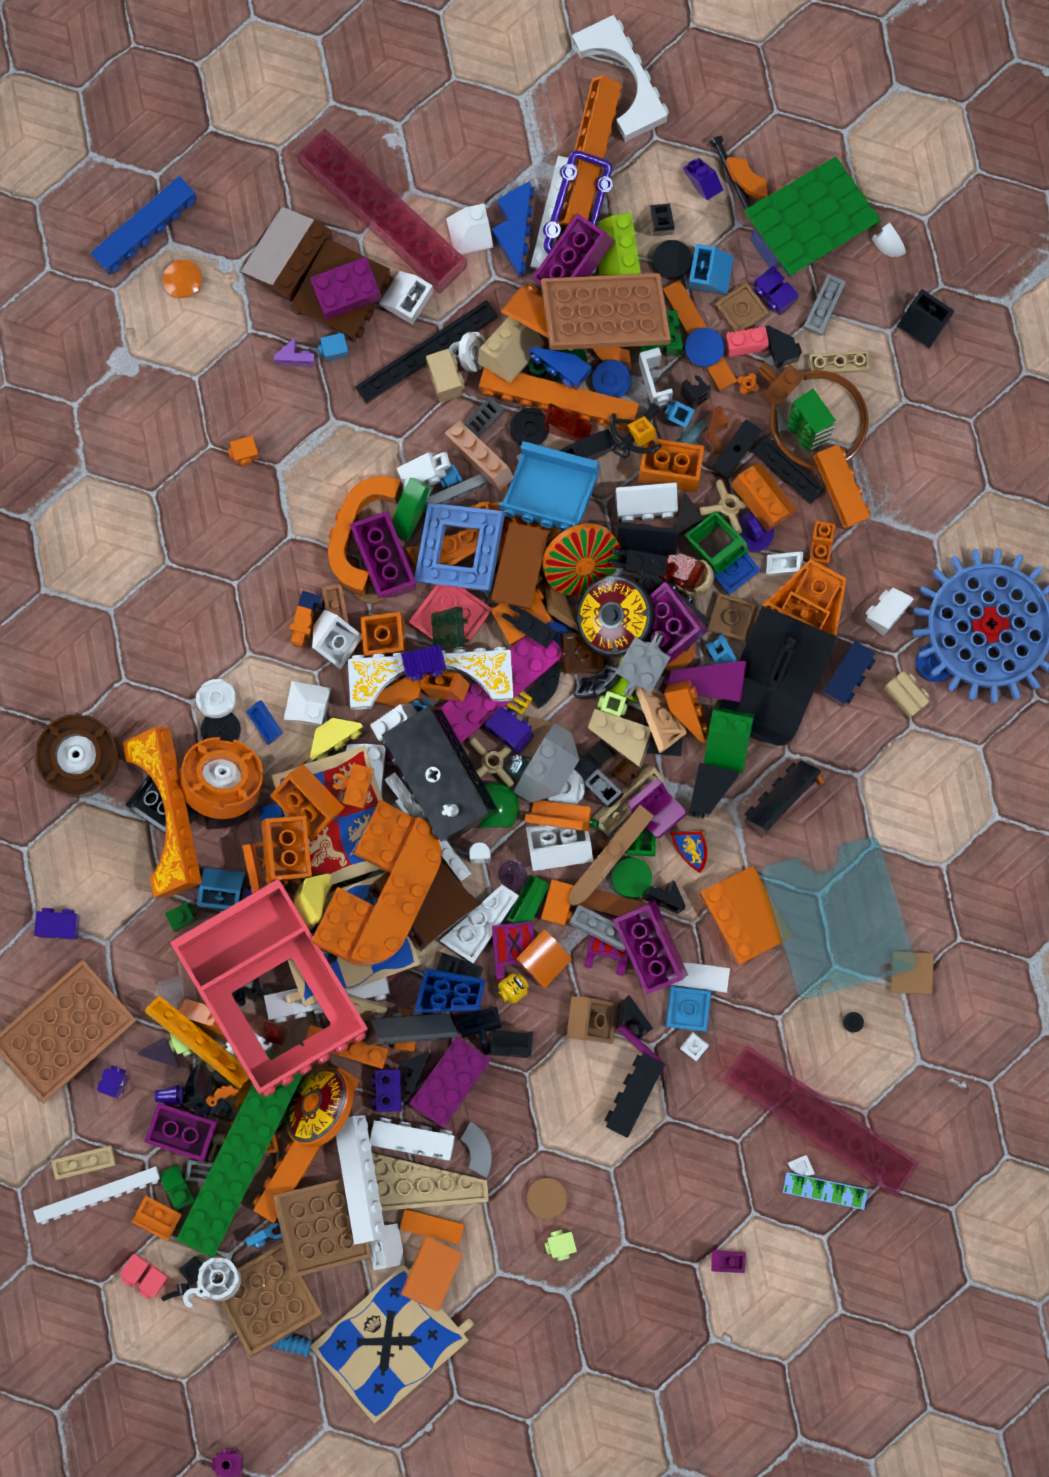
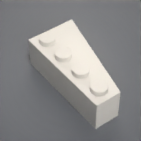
M379 1117V1121L374 1120L370 1138L372 1146L451 1161L456 1136L452 1135V1131L440 1129L438 1133L431 1131L432 1127L422 1125L417 1129L412 1128L411 1123L401 1121L399 1125L391 1124V1119Z

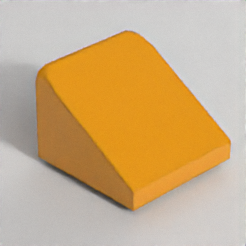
M645 416L628 424V428L638 446H642L655 439L656 429Z

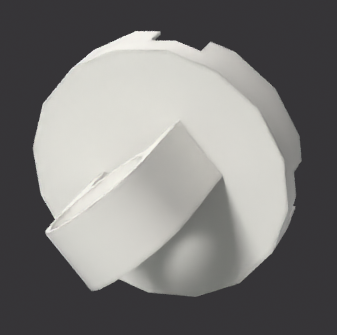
M467 332L463 335L461 341L455 342L450 346V354H455L457 350L459 351V354L455 355L457 362L461 363L464 370L477 372L478 369L484 368L478 364L479 349L486 342L481 333Z

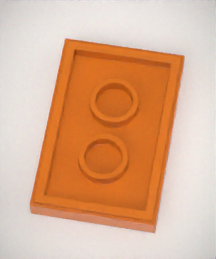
M424 1237L400 1295L439 1312L463 1253L429 1237Z

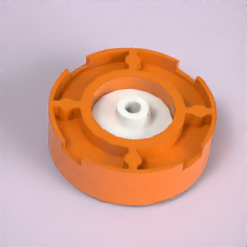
M220 737L208 738L192 746L183 759L180 772V786L187 804L198 813L216 819L234 818L249 811L259 797L263 779L261 761L250 747L237 740H233V742L222 741Z

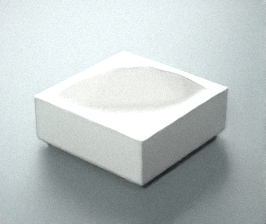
M692 1032L680 1049L697 1061L709 1047V1044Z

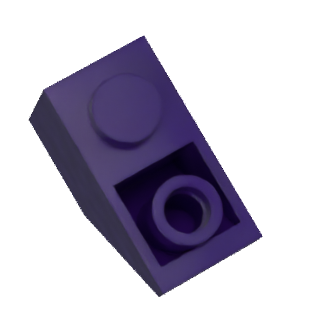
M700 158L690 161L688 165L683 167L691 183L706 200L723 191L716 171Z

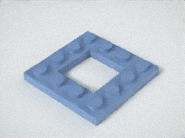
M428 503L414 578L415 582L491 592L505 512ZM446 526L480 530L473 568L439 564Z

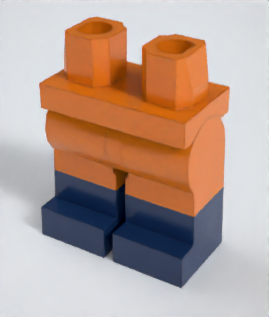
M302 590L294 616L295 624L291 623L289 628L292 632V645L305 648L307 639L312 640L313 620L317 609L323 610L324 606L322 596Z

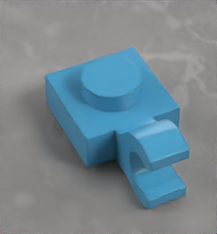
M274 1223L269 1228L246 1238L248 1247L252 1245L255 1248L262 1246L266 1243L265 1239L269 1237L273 1239L281 1238L282 1233L278 1235L273 1233V1229L279 1226V1224Z

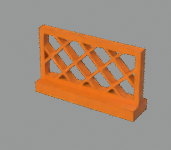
M263 842L242 846L252 894L265 887L263 880L267 882L261 872L265 867V860L258 857L257 848L263 847ZM301 879L292 880L297 884L298 888L301 886ZM286 881V882L284 883V885H283L284 889H285V887L287 886V884L289 883V881ZM287 892L288 896H290V897L292 898L291 901L293 902L294 899H295L296 893L294 894V896H292L291 894H289V893Z

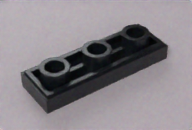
M745 419L711 469L729 479L762 430ZM739 448L740 452H734L733 449Z

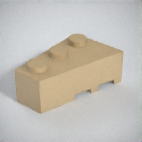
M594 709L588 729L641 769L652 737L650 728Z

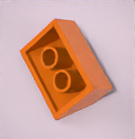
M653 439L655 445L661 444L662 447L655 452L642 454L638 483L647 485L676 483L678 490L697 492L704 446ZM650 442L644 444L643 448H650L652 446Z
M762 464L751 466L739 474L731 484L767 532L798 511Z
M303 763L288 774L270 795L289 817L306 816L308 837L311 840L323 831L345 808Z
M306 816L269 818L261 821L267 883L274 882L277 879L280 881H290L312 877Z

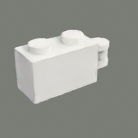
M447 452L440 454L426 453L397 469L405 489L410 477L417 478L427 485L439 483L440 479L446 476L445 469L450 468L451 463Z

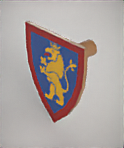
M703 829L700 831H671L670 835L678 853L690 867L701 873L708 859L706 831Z

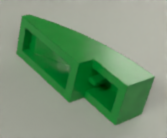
M411 477L402 493L393 520L396 534L406 541H409L427 507L424 504L433 489L421 480Z

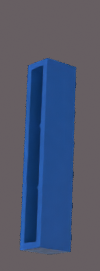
M180 176L177 177L91 252L93 259L108 275L112 272L116 273L126 260L134 258L141 247L149 245L152 238L156 234H161L171 221H176L186 208L190 209L196 203V193Z

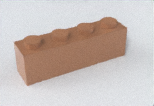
M460 420L445 432L450 444L499 491L514 479L508 465Z

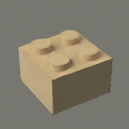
M448 348L427 355V367L439 402L442 403L462 396V389H465L464 380L461 372L457 373L458 363L455 354H450Z

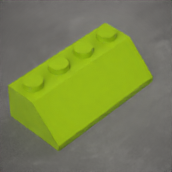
M632 213L611 215L598 221L596 226L615 240L598 264L599 275L641 274Z

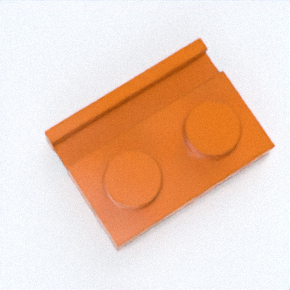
M145 1195L132 1223L168 1242L183 1214Z

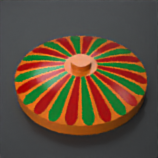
M580 524L573 526L556 536L547 547L542 560L543 574L555 591L564 595H582L595 581L614 575L618 567L610 565V561L614 559L620 560L621 555L612 553V549L614 547L620 548V545L612 532L601 525Z

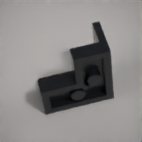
M493 1031L490 1055L531 1058L533 1032Z

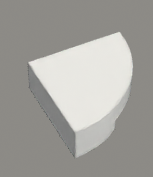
M807 1155L787 1163L799 1175L809 1176L815 1174Z

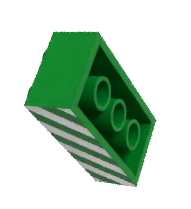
M811 389L793 401L787 419V428L791 434H796L800 447L804 451L807 450L810 454L830 440L836 420L816 391Z

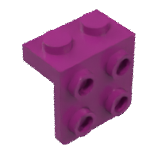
M658 778L648 783L638 795L633 796L627 803L632 814L641 805L654 816L645 828L656 838H661L687 815L686 810L667 792L665 786Z

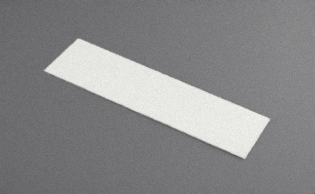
M683 963L688 976L679 982L671 984L727 993L730 968Z

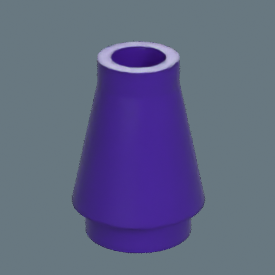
M176 1085L156 1090V1103L181 1105V1097L185 1087Z

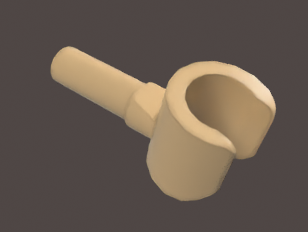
M217 1133L213 1137L212 1148L207 1160L212 1161L217 1146L223 1145L226 1139L225 1134Z

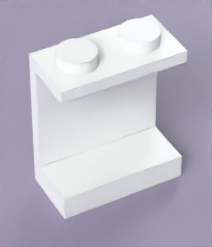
M658 347L640 353L639 367L651 405L655 403L661 409L667 407L669 402L671 403L673 391L668 389L656 393L649 369L660 366L661 352Z

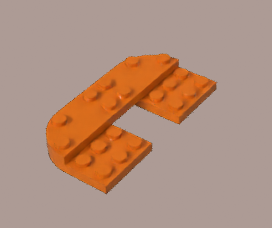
M379 800L353 854L390 873L381 894L374 906L337 887L310 943L351 964L359 966H373L391 958L403 945L440 867L441 845L440 841L432 833L433 828L419 816L414 818Z

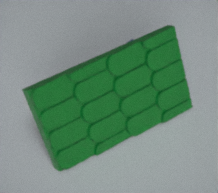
M837 157L831 158L744 210V214L755 228L750 239L769 267L774 266L777 269L782 266L789 277L881 222L876 211L871 207L865 195L861 193Z

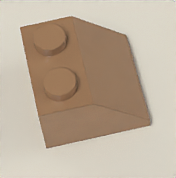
M571 997L567 1038L612 1044L617 1003L587 997Z

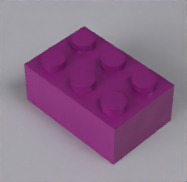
M366 257L310 278L325 320L381 300L379 288Z
M157 1103L144 1143L206 1162L219 1122Z

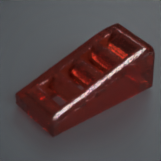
M264 1022V1039L279 1045L284 1044L288 1030L284 1026Z

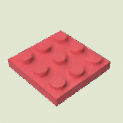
M436 585L410 619L409 624L438 645H441L449 653H453V650L465 649L492 613V608L464 588Z

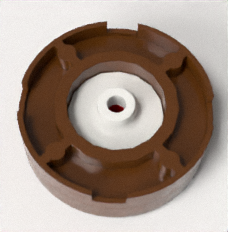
M87 715L62 716L51 722L43 730L37 741L35 761L39 774L50 787L65 796L75 798L92 796L107 787L118 770L120 755L116 739L103 723Z

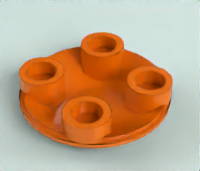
M177 260L169 264L165 269L163 285L172 297L187 298L198 293L200 290L202 274L198 266L193 262Z

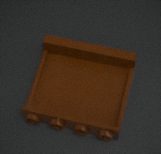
M326 238L290 306L291 311L297 315L301 313L340 333H344V335L352 338V342L355 343L357 338L360 339L365 331L364 325L366 321L371 320L374 314L373 308L380 301L325 320L310 278L362 259L365 256ZM367 258L382 299L384 287H388L392 280L391 271L389 268Z
M442 861L407 935L421 952L479 905L474 896L467 892L461 881L455 878L450 872L449 867ZM386 872L374 881L368 889L377 900L390 875L389 872Z

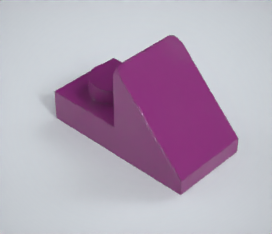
M712 1250L711 1271L745 1273L746 1252Z

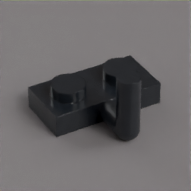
M497 1007L458 1016L462 1038L478 1034L483 1053L485 1055L490 1054L491 1049L486 1032L502 1028Z

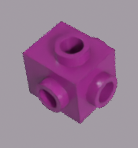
M221 1449V1453H217L216 1458H212V1471H216V1476L221 1477L241 1476L243 1474V1452H234V1449ZM225 1461L230 1463V1467L225 1466Z

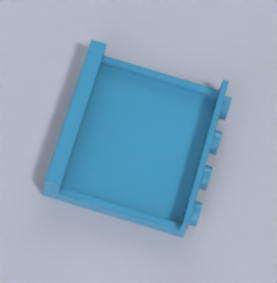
M523 441L520 448L522 454L513 475L514 479L510 483L504 501L499 502L500 510L505 512L507 517H518L528 523H540L546 528H558L562 532L573 526L580 525L601 471L599 462Z

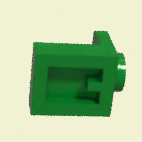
M184 901L178 907L166 912L165 915L173 931L176 932L195 922L194 916L197 915V912L192 903L188 905Z

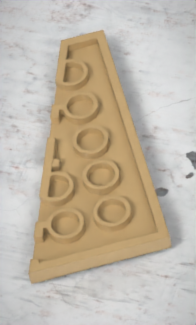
M372 1153L382 1211L489 1202L486 1180Z

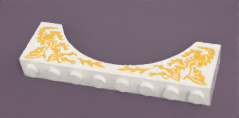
M496 647L494 651L477 648L474 649V652L458 649L453 650V653H445L442 650L446 669L460 672L473 679L486 691L492 702L513 701L511 651L506 650V647ZM393 653L391 657H385L384 654H374L372 658H364V655H354L352 659H348L351 710L372 709L375 700L383 689L396 678L405 674L401 659L402 653Z

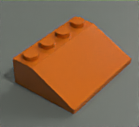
M534 285L521 286L503 308L502 313L548 338L542 293L538 292L539 289Z
M754 866L709 887L699 894L738 966L792 938Z

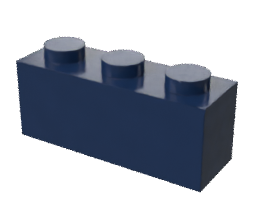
M854 641L822 695L841 707L844 706L845 702L850 704L855 695L852 692L855 686H861L866 678L863 676L866 669L870 670L876 661L873 659L875 652Z

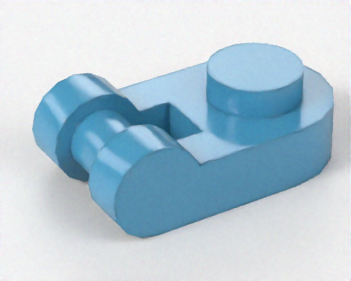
M723 634L717 636L718 639L705 643L716 664L737 662L736 656ZM723 646L724 651L718 654L715 649Z

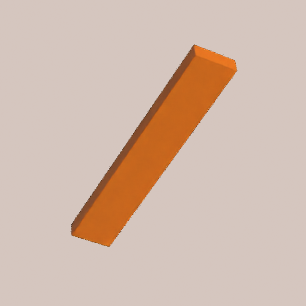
M680 280L663 288V293L672 309L678 311L679 321L687 336L696 329L707 328ZM723 356L717 364L706 368L719 392L737 383Z

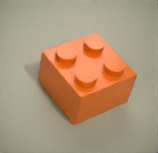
M401 612L361 617L365 658H372L374 654H384L385 657H391L393 653L407 652L405 621Z

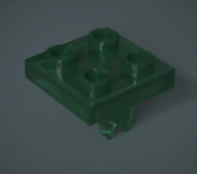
M453 607L431 614L433 646L441 645L442 650L446 653L464 648L465 643H469V639L464 637V624L468 623V619L463 618V607Z

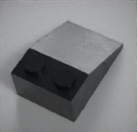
M148 775L125 805L166 835V815L163 800L157 785L151 776ZM185 801L191 824L199 813Z

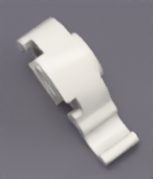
M211 1258L205 1261L199 1269L198 1287L191 1288L184 1293L183 1301L185 1305L191 1310H195L196 1307L191 1303L194 1296H199L203 1300L212 1299L216 1301H224L233 1297L241 1284V1274L238 1268L226 1258ZM217 1275L224 1276L221 1283L215 1284V1281H217L215 1277Z

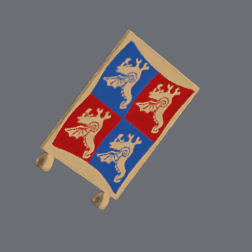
M365 745L305 764L311 773L345 807L313 840L308 837L312 877L328 873L331 875L329 883L331 885L381 869L353 854L379 800L383 801L375 774L373 773L365 809L343 804L347 788L336 789L333 787L334 784L341 785L343 782L342 778L336 777V774H343L346 779H349L353 763L372 768ZM296 768L272 775L275 788ZM283 810L284 816L289 817V815Z

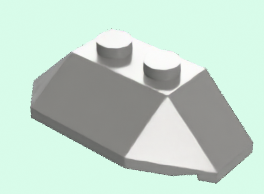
M554 723L524 771L514 790L515 794L530 803L560 794L579 762L571 732Z

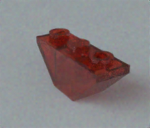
M549 403L544 420V430L558 437L573 441L590 436L592 424Z

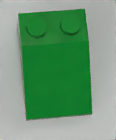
M714 707L704 764L739 771V773L743 774L755 714Z

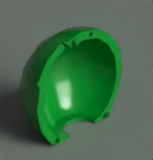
M491 782L484 784L499 813L476 826V828L513 827L520 811L516 794L503 783Z

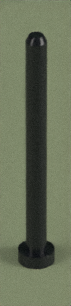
M717 136L711 139L709 143L711 147L716 148L735 191L746 210L751 207L750 201L744 189L731 178L726 165L728 155L722 145L724 140L722 136Z

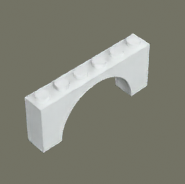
M612 15L573 34L572 44L580 59L592 55L609 56L622 62L634 76L637 85L635 101L625 114L616 119V126L623 140L627 142L666 123L669 111L665 103L661 104L657 88L655 86L652 87L648 71L643 70L641 67L642 61L638 53L634 54L632 50L633 44L628 36L625 37L621 21L616 20L615 16Z

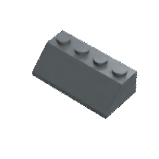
M412 1012L408 1017H403V1013L390 1014L391 1018H383V1015H373L370 1020L364 1021L368 1028L366 1033L367 1046L446 1040L458 1036L449 1013L434 1012L430 1013V1015H423L422 1013Z

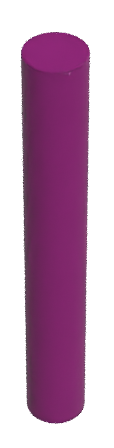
M625 1025L617 1029L640 1052H644L663 1062Z

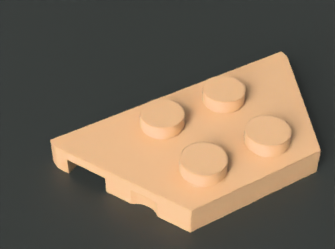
M635 687L659 753H662L686 734L685 727L670 712L665 694H662L655 688L652 692H649L642 687Z

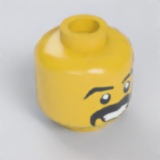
M510 974L499 982L498 996L503 1002L507 1001L515 1004L527 995L529 985L522 975Z

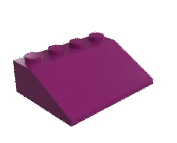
M664 582L650 594L655 609V622L651 635L646 642H651L656 632L660 633L659 636H664L658 647L664 653L671 656L667 663L668 665L709 630L667 582Z

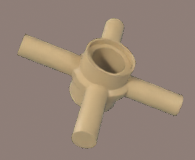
M717 480L715 484L721 500L718 505L700 507V514L707 515L716 511L723 519L729 520L732 528L740 534L742 529L736 514L739 509L748 507L737 496L727 493L723 480Z
M474 737L469 743L482 757L481 767L476 770L480 778L485 773H496L510 788L515 782L503 770L502 766L503 758L513 750L506 745L499 752H488ZM488 759L494 760L496 766H491Z

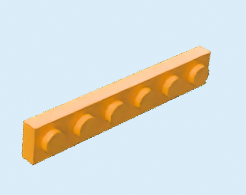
M160 995L146 1008L145 1012L238 1089H241L249 1080L237 1058Z

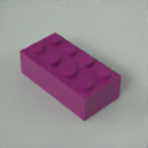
M457 1036L409 1104L444 1128L490 1064L491 1059Z

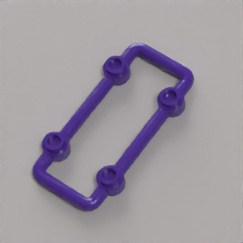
M576 150L569 155L567 164L561 167L560 176L562 177V182L550 222H547L543 227V233L546 236L543 247L548 254L553 248L551 246L553 238L560 234L558 221L570 180H573L577 175L576 159L578 158L605 168L603 176L599 177L595 183L598 193L590 217V222L595 226L597 225L605 194L613 187V182L610 178L612 164L608 160Z

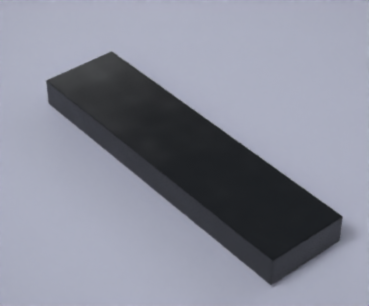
M767 436L752 450L759 459L810 505L824 492L825 489L797 463L789 459Z

